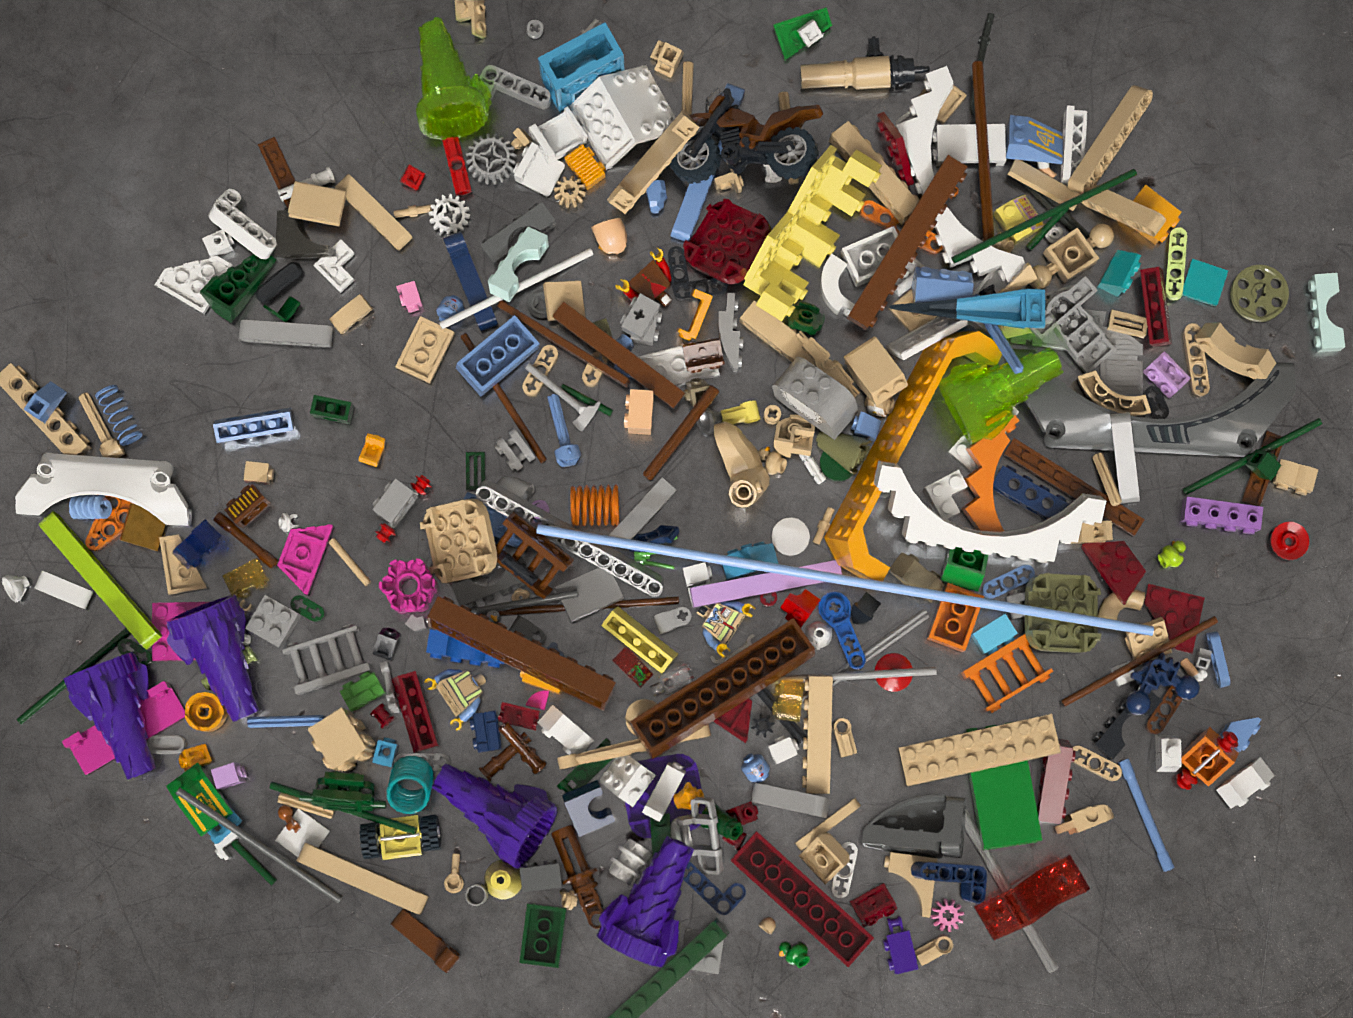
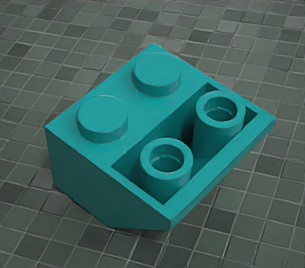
M1117 250L1097 287L1117 297L1121 292L1125 293L1133 281L1130 277L1134 276L1141 265V262H1139L1141 255Z

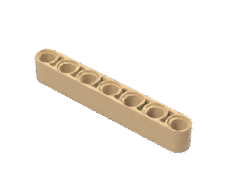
M1133 85L1128 90L1068 181V189L1070 191L1082 194L1095 187L1151 103L1153 97L1151 90Z
M304 843L297 859L298 862L419 915H421L428 896L308 843Z

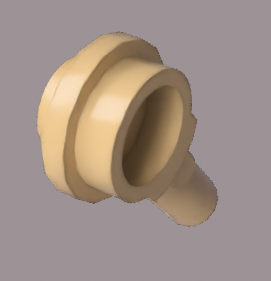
M452 854L451 874L446 877L444 882L446 890L450 893H458L464 886V881L459 875L460 854Z
M562 888L560 890L562 906L567 908V910H572L577 905V895H575L573 890L568 892L565 888Z

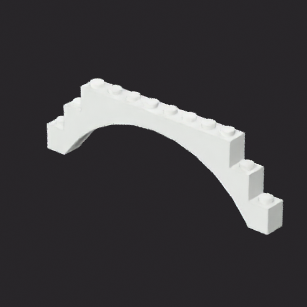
M947 66L925 75L924 87L927 92H930L911 99V106H909L912 117L916 118L896 125L897 130L904 139L911 175L915 176L917 181L915 188L917 193L922 195L934 178L931 159L933 129L939 111L953 89L954 84ZM948 207L942 215H937L935 220L938 222L934 227L937 232L935 238L938 246L942 245L944 262L949 263L950 268L972 260L970 262L971 268L974 273L977 272L978 276L1000 269L1001 271L998 272L1002 282L1005 281L1006 285L1023 269L1025 262L1022 256H1017L992 246L954 264L951 259L952 256L983 241L962 226Z
M878 461L874 478V485L879 491L889 493L891 490L888 510L892 515L898 518H904L905 516L902 535L906 541L911 543L922 541L930 546L942 544L949 549L961 547L968 552L981 550V553L992 555V552L1007 558L1013 555L1018 556L1021 560L1032 558L1040 563L1055 561L1059 541L1065 544H1071V542L1078 543L1082 522L1094 525L1095 522L1101 523L1106 505V500L1101 496L1082 493L1063 511L1041 523L1023 529L1003 532L978 531L959 526L942 518L923 504L911 489L898 464Z

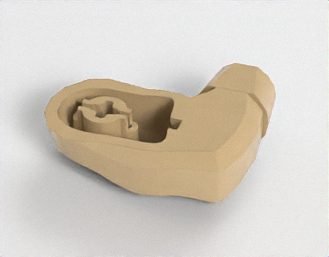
M729 422L714 424L715 440L731 481L729 487L730 499L738 507H748L755 503L769 486L770 477L762 466L758 450L737 426Z

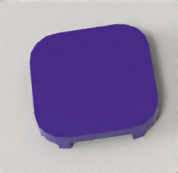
M672 754L637 761L656 776L633 807H630L631 805L625 802L629 825L636 835L642 838H651L650 816L642 813L669 762L671 764L673 762L679 763L684 767L683 770L686 771L675 794L681 791L687 782H690L693 787L702 790L697 765L687 755ZM673 798L665 812L670 813V824L678 817L692 814L689 809H678ZM699 804L698 807L699 814H702L705 804ZM690 824V831L696 829L700 824Z

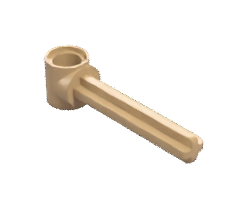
M89 393L81 394L79 400L102 442L100 446L102 456L119 458L124 455L125 450L123 446L120 445L117 439H112Z

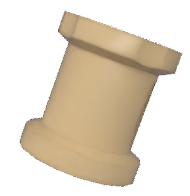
M775 405L768 406L764 411V421L771 425L778 423L781 417L780 408ZM770 411L771 413L776 412L775 419L773 417H768Z

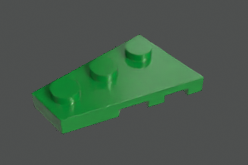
M827 7L773 25L784 61L806 46L797 31L811 20L816 22L821 33L832 26Z

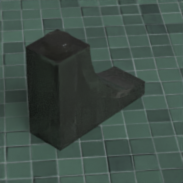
M289 207L277 211L276 256L281 259L336 257V250L329 245L316 244L309 238L304 229L302 219L289 217Z

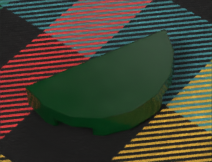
M823 451L820 457V468L827 479L834 482H842L854 475Z

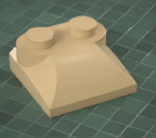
M821 833L799 855L825 885L850 861L848 852L829 833Z

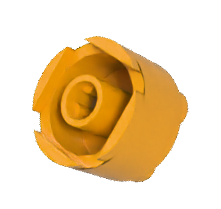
M209 692L194 694L189 698L185 706V719L187 723L199 731L211 732L219 729L228 716L225 706H221L217 695ZM204 708L209 709L208 716L203 715L205 713Z

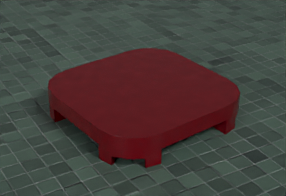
M723 198V201L717 202L714 205L709 204L706 207L707 215L689 242L685 240L683 244L684 256L686 261L696 270L721 282L736 284L744 280L772 228L766 218L760 213H753L733 204L731 200Z

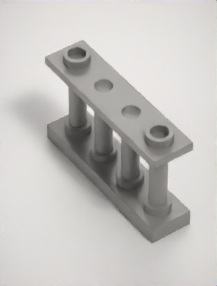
M348 624L343 626L341 631L301 644L294 642L286 645L287 648L282 650L283 654L291 653L299 679L298 685L294 686L297 695L361 675L367 671H372L370 663L362 661L354 632L360 631L358 626ZM345 635L355 662L353 664L354 667L349 669L343 666L335 641L336 638ZM327 641L336 667L335 673L331 675L325 673L317 648L318 644ZM308 647L317 671V679L312 681L306 678L298 653L299 650Z

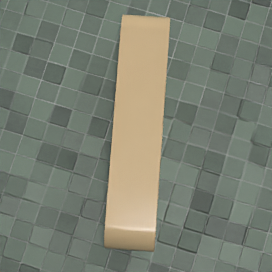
M347 174L335 186L336 189L346 191V200L398 251L413 238L351 175Z
M1109 190L1081 202L1092 210L1150 236H1156L1166 222V218L1159 212Z

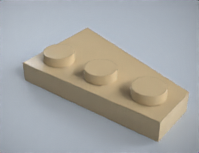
M179 534L159 537L168 595L207 589Z

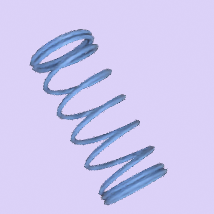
M110 385L99 390L95 397L100 399L99 405L106 406L103 413L111 415L108 422L115 424L113 431L120 433L117 440L120 441V445L125 446L140 439L142 432L136 431L126 435L121 440L119 439L125 431L135 428L138 424H133L125 430H114L119 423L132 418L133 415H129L117 422H110L114 414L128 408V406H124L113 413L105 412L110 405L124 398L120 397L111 403L101 404L100 401L103 398L119 390L117 385ZM113 389L106 394L100 395L107 390Z

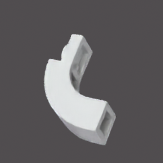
M831 254L822 271L820 280L821 294L826 305L833 313L838 315L842 309L843 313L848 316L855 304L841 294L838 286L839 278L847 268V263Z

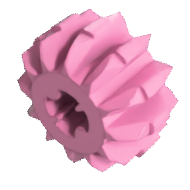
M947 898L943 899L944 905L937 901L936 904L939 909L935 907L931 909L937 913L936 915H931L930 918L938 919L933 925L938 926L941 923L940 931H943L946 926L947 932H951V925L958 929L959 927L955 922L963 923V920L959 919L958 916H963L964 912H957L961 905L958 904L954 907L955 900L953 899L949 905ZM945 910L952 913V917H949L950 920L943 917V913H946Z

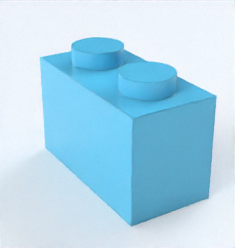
M1004 614L971 634V637L982 655L985 653L991 655L999 650L997 646L1004 642L1007 645L1014 641V635L1018 633L1007 615Z

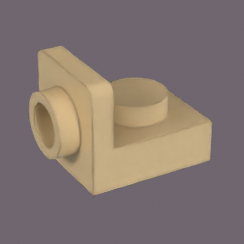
M732 172L714 178L716 190L720 188L721 190H726L734 184L738 194L741 193L744 186L741 176H737V174Z

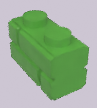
M367 671L359 676V681L355 683L350 681L342 686L343 690L340 691V694L351 712L386 694L375 672L370 673Z

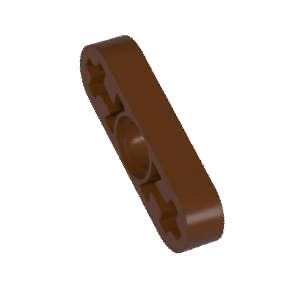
M1172 685L1167 688L1161 698L1163 701L1145 723L1146 730L1151 734H1159L1164 730L1183 700L1178 696L1174 697L1172 702L1165 700L1166 697L1171 699L1173 696L1171 690H1175V687ZM1162 704L1170 706L1169 714L1164 715L1161 713L1160 707ZM1157 713L1159 717L1165 718V721L1159 720L1157 724L1159 729L1152 730V724L1150 723L1157 721L1158 717L1155 716Z

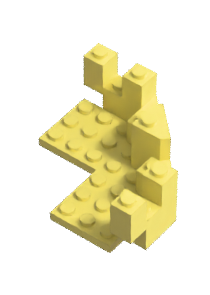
M832 145L828 147L811 167L788 212L767 235L744 278L746 281L743 285L761 296L756 306L780 321H783L786 316L790 317L795 309L793 304L795 305L799 299L803 300L808 293L806 287L809 282L791 272L794 265L798 266L802 258L820 268L826 257L833 254L837 247L835 243L840 235L821 224L830 217L832 206H836L850 216L856 211L860 212L865 204L862 200L866 194L850 185V182L854 178L869 187L872 182L876 183L882 174L879 172L882 165L857 149L846 163L834 155L837 148Z

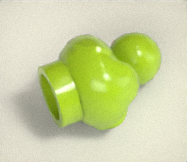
M1180 540L1172 541V546L1166 545L1163 547L1162 553L1158 555L1160 564L1164 568L1169 566L1178 567L1184 560L1180 554L1186 549L1185 543Z

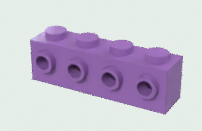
M1185 497L1182 503L1180 522H1186L1187 526L1196 527L1198 524H1202L1208 529L1224 527V531L1235 532L1236 529L1243 530L1245 534H1255V532L1261 530L1263 507Z

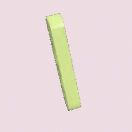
M1180 227L1171 231L1169 240L1166 296L1170 300L1180 299L1184 288L1187 232ZM1177 233H1181L1182 236L1180 238V246L1176 245L1175 236H1177ZM1178 250L1182 252L1183 256L1180 259H1174L1172 253ZM1177 268L1181 271V275L1173 277L1170 274L1171 270ZM1173 282H1177L1178 292H1176V295H1172V292L1169 291L1173 289Z

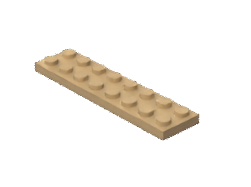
M1052 714L899 748L907 786L1061 753Z

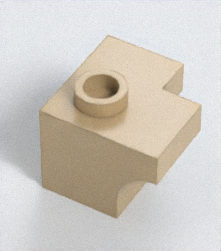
M658 40L650 58L657 61L654 70L672 79L684 53L681 49Z

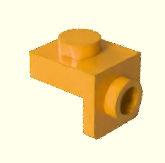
M367 433L365 445L359 456V462L377 467L385 450V438Z

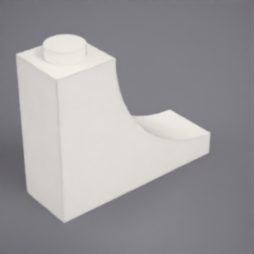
M669 762L642 813L660 822L686 773L682 765L676 762L672 764Z

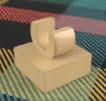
M517 128L513 132L517 138L511 142V145L515 149L520 150L523 146L529 147L531 143H534L524 129Z

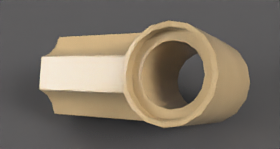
M845 718L835 719L832 723V730L835 734L840 756L845 757L857 753L850 722ZM840 721L846 724V730L843 732L837 730V724Z
M941 934L936 939L915 949L914 952L923 966L941 955L951 952L953 942L949 936ZM940 940H948L949 946L946 949H940L938 946Z

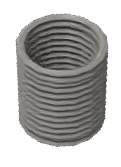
M474 884L467 888L465 897L469 904L478 906L486 902L488 891L484 885ZM474 886L482 888L485 893L484 899L480 903H474L469 897V891Z

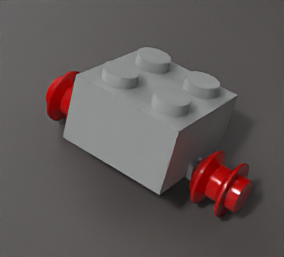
M423 475L420 477L416 476V483H410L412 489H414L413 491L397 479L393 482L390 481L384 489L386 491L382 497L379 496L374 501V508L372 510L388 522V525L380 523V531L375 530L377 533L375 537L383 543L386 541L390 542L389 537L396 535L395 530L392 528H396L418 498L417 496L419 494L426 495V487L431 488L429 485L431 481Z

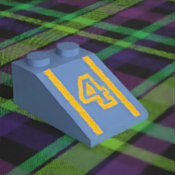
M1010 115L1006 130V159L1062 164L1063 133L1030 117Z

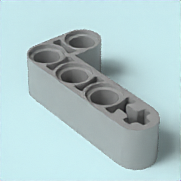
M488 65L483 69L474 89L476 99L480 103L490 102L495 91L498 90L539 109H547L551 105L549 90L493 65ZM490 73L496 74V77L493 79H488L487 75ZM508 80L513 82L509 87L504 85ZM523 88H529L530 92L528 94H522L521 90ZM485 89L488 91L485 96L479 95L481 90ZM543 96H546V99H543L542 101L539 100V98H543Z
M754 783L750 799L753 803L822 818L828 817L831 803L829 798L760 783Z

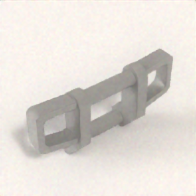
M696 797L691 800L692 814L677 818L683 843L690 846L687 825H709L712 846H692L694 848L692 856H698L701 873L719 875L723 871L722 847L719 846L718 817L714 800L712 798ZM698 803L708 806L709 815L699 814ZM705 856H715L716 868L707 866Z

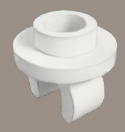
M283 513L278 521L280 529L283 532H289L291 529L298 528L299 525L291 523V519L297 518V515L292 514L289 516L287 513Z

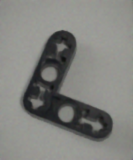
M679 246L669 249L668 262L672 278L673 295L676 300L689 301L698 299L690 296V292L684 293L683 297L676 293L679 291V288H683L684 291L690 290L689 286L695 289L697 285H704L706 287L705 293L713 297L722 296L727 292L728 284L715 278L689 281L684 250ZM674 251L681 254L678 265H676L675 257H671V255H674ZM682 269L685 275L678 279L674 276V271ZM717 282L725 286L722 287V291L712 288V293H709L708 283H711V287L717 286Z

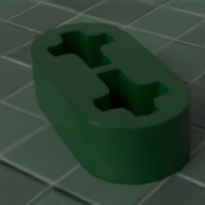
M296 595L291 599L290 606L298 614L313 622H320L325 618L324 608L301 595ZM301 599H303L302 603L306 605L307 608L303 609L302 607H299L298 609H296V600L300 601ZM310 608L315 611L319 608L321 616H316L314 619L313 614L309 612Z
M125 638L118 643L120 654L124 655L131 652L128 650L124 652L125 648L123 647L124 644H129L130 642V647L134 649L133 654L136 655L139 652L144 655L147 653V661L140 662L141 658L136 655L139 663L146 666L152 663V653L135 641Z

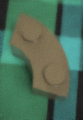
M902 552L889 569L904 585L941 591L944 587L943 582L940 580L941 576L933 570L930 572L918 563L920 560L913 554L908 556ZM924 598L930 603L933 601V599Z

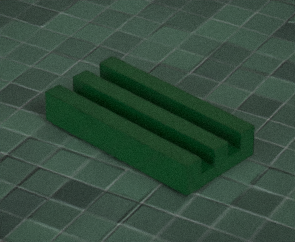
M466 452V491H477L479 487L478 456H481V482L485 481V452ZM470 456H474V486H470Z

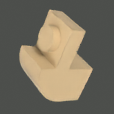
M1112 521L1095 522L1094 525L1082 523L1078 543L1071 542V544L1113 540Z

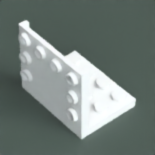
M646 65L599 76L569 106L571 111L573 110L576 113L579 124L586 128L588 132L587 139L606 170L611 169L636 144L659 138L676 118Z

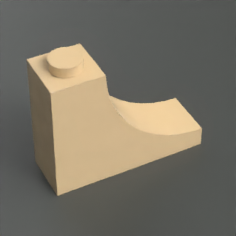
M889 852V856L885 855L884 867L887 868V872L897 874L910 883L919 899L920 916L930 918L935 881L914 878L911 874V866L916 861L937 862V859ZM923 869V872L928 873V869Z

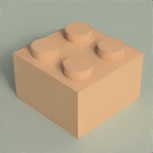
M630 389V395L626 394L625 406L626 409H629V413H625L624 428H628V433L651 435L653 391Z

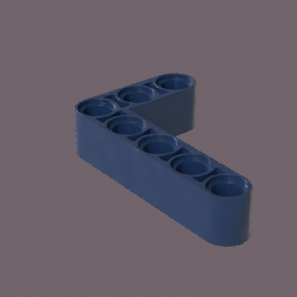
M461 231L444 237L443 240L470 307L488 299ZM491 306L474 314L480 331L498 325Z

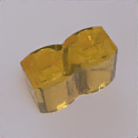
M780 680L779 684H775L774 695L777 696V703H773L772 715H775L776 720L800 722L804 683Z

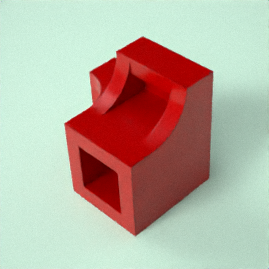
M804 589L800 595L790 593L780 608L788 613L785 617L786 620L790 621L794 618L799 627L802 628L821 599Z

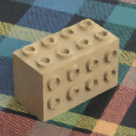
M340 708L308 728L314 739L312 744L317 752L320 751L324 755L322 760L328 769L349 772L357 767V762L369 760L373 757L372 753L375 752L374 746L376 743L370 735H366L363 731L366 729L361 719L356 718L347 709Z

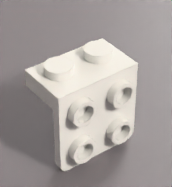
M531 143L529 147L526 146L524 149L521 163H517L513 170L515 181L548 197L559 180L565 165L558 160L548 165L539 151V146Z
M628 755L615 758L607 771L604 772L600 782L617 797L633 807L656 775Z

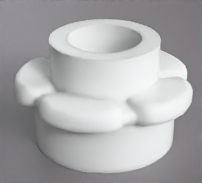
M1054 225L1045 237L1050 243L1054 244L1063 238V230L1061 227Z

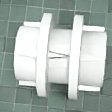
M628 839L624 846H617L622 851L618 859L613 856L610 857L613 864L609 872L629 886H632L637 878L640 879L641 874L639 872L642 867H649L648 861L652 856V852L632 839Z

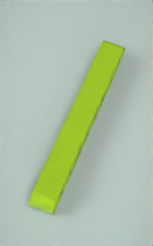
M52 511L39 523L44 533L145 649L148 650L162 637V634L58 513Z

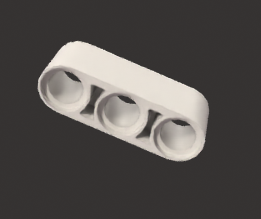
M41 571L34 587L39 591L83 609H86L93 594V591L45 571Z

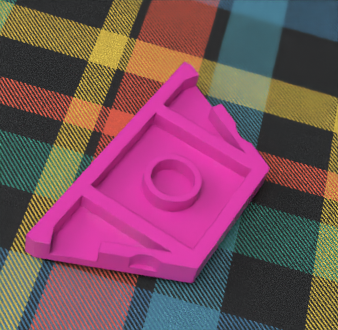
M331 524L291 529L277 566L305 595H309L334 527Z

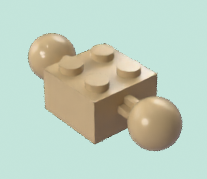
M1097 224L1091 229L1087 239L1076 228L1046 248L1043 254L1050 264L1032 267L1037 279L1029 284L1035 289H1044L1051 283L1052 275L1055 273L1066 284L1096 264L1099 257L1093 248H1105L1112 243L1114 239L1112 228L1106 224Z

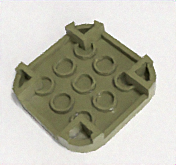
M1039 574L1032 577L1026 585L1025 605L1098 617V596L1101 595V589L1087 575ZM1025 615L1026 639L1036 650L1069 653L1091 651L1101 639L1102 633H1098V627Z

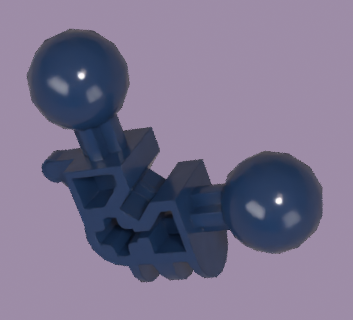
M1161 653L1156 660L1147 661L1141 670L1131 673V678L1136 680L1140 687L1138 691H1133L1126 698L1127 709L1135 715L1146 713L1151 705L1148 695L1151 690H1157L1160 685H1172L1175 687L1176 694L1180 698L1191 700L1199 693V682L1189 675L1182 677L1176 675L1180 662L1173 664V658L1168 657L1165 659V653Z

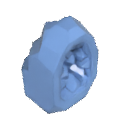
M664 180L653 181L646 190L651 213H659L664 207V202L667 199Z

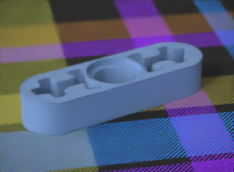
M1022 565L985 583L982 587V594L988 599H994L1028 583L1035 576V571L1030 565ZM1022 569L1030 571L1029 579L1022 577L1017 580L1016 576L1023 573ZM1009 576L1013 579L1014 584L1012 587H1006L1003 584L1005 577ZM999 580V585L1004 591L1001 592L1000 588L994 591L995 595L987 593L988 585L994 587L998 585L996 581Z
M1217 631L1207 633L1206 638L1208 648L1212 651L1211 660L1219 688L1230 686V677L1219 633Z

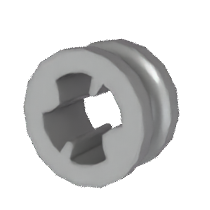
M531 20L527 24L528 36L535 39L543 34V24L539 20ZM531 26H534V27L539 26V27H540V28H538V31H539V32H536V31L531 32V30H532V27H531Z

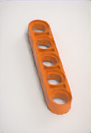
M865 201L864 206L860 210L863 218L884 229L894 226L897 233H900L897 229L899 221L889 209L874 201ZM866 205H870L873 207L874 212L866 214L863 208ZM888 214L891 220L888 223H883L880 220V216ZM928 230L925 235L928 239L923 247L920 248L932 254H938L943 249L942 245L939 249L931 248L930 242L936 240L935 235L937 234Z

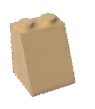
M875 336L843 357L853 381L876 406L908 386L903 372Z

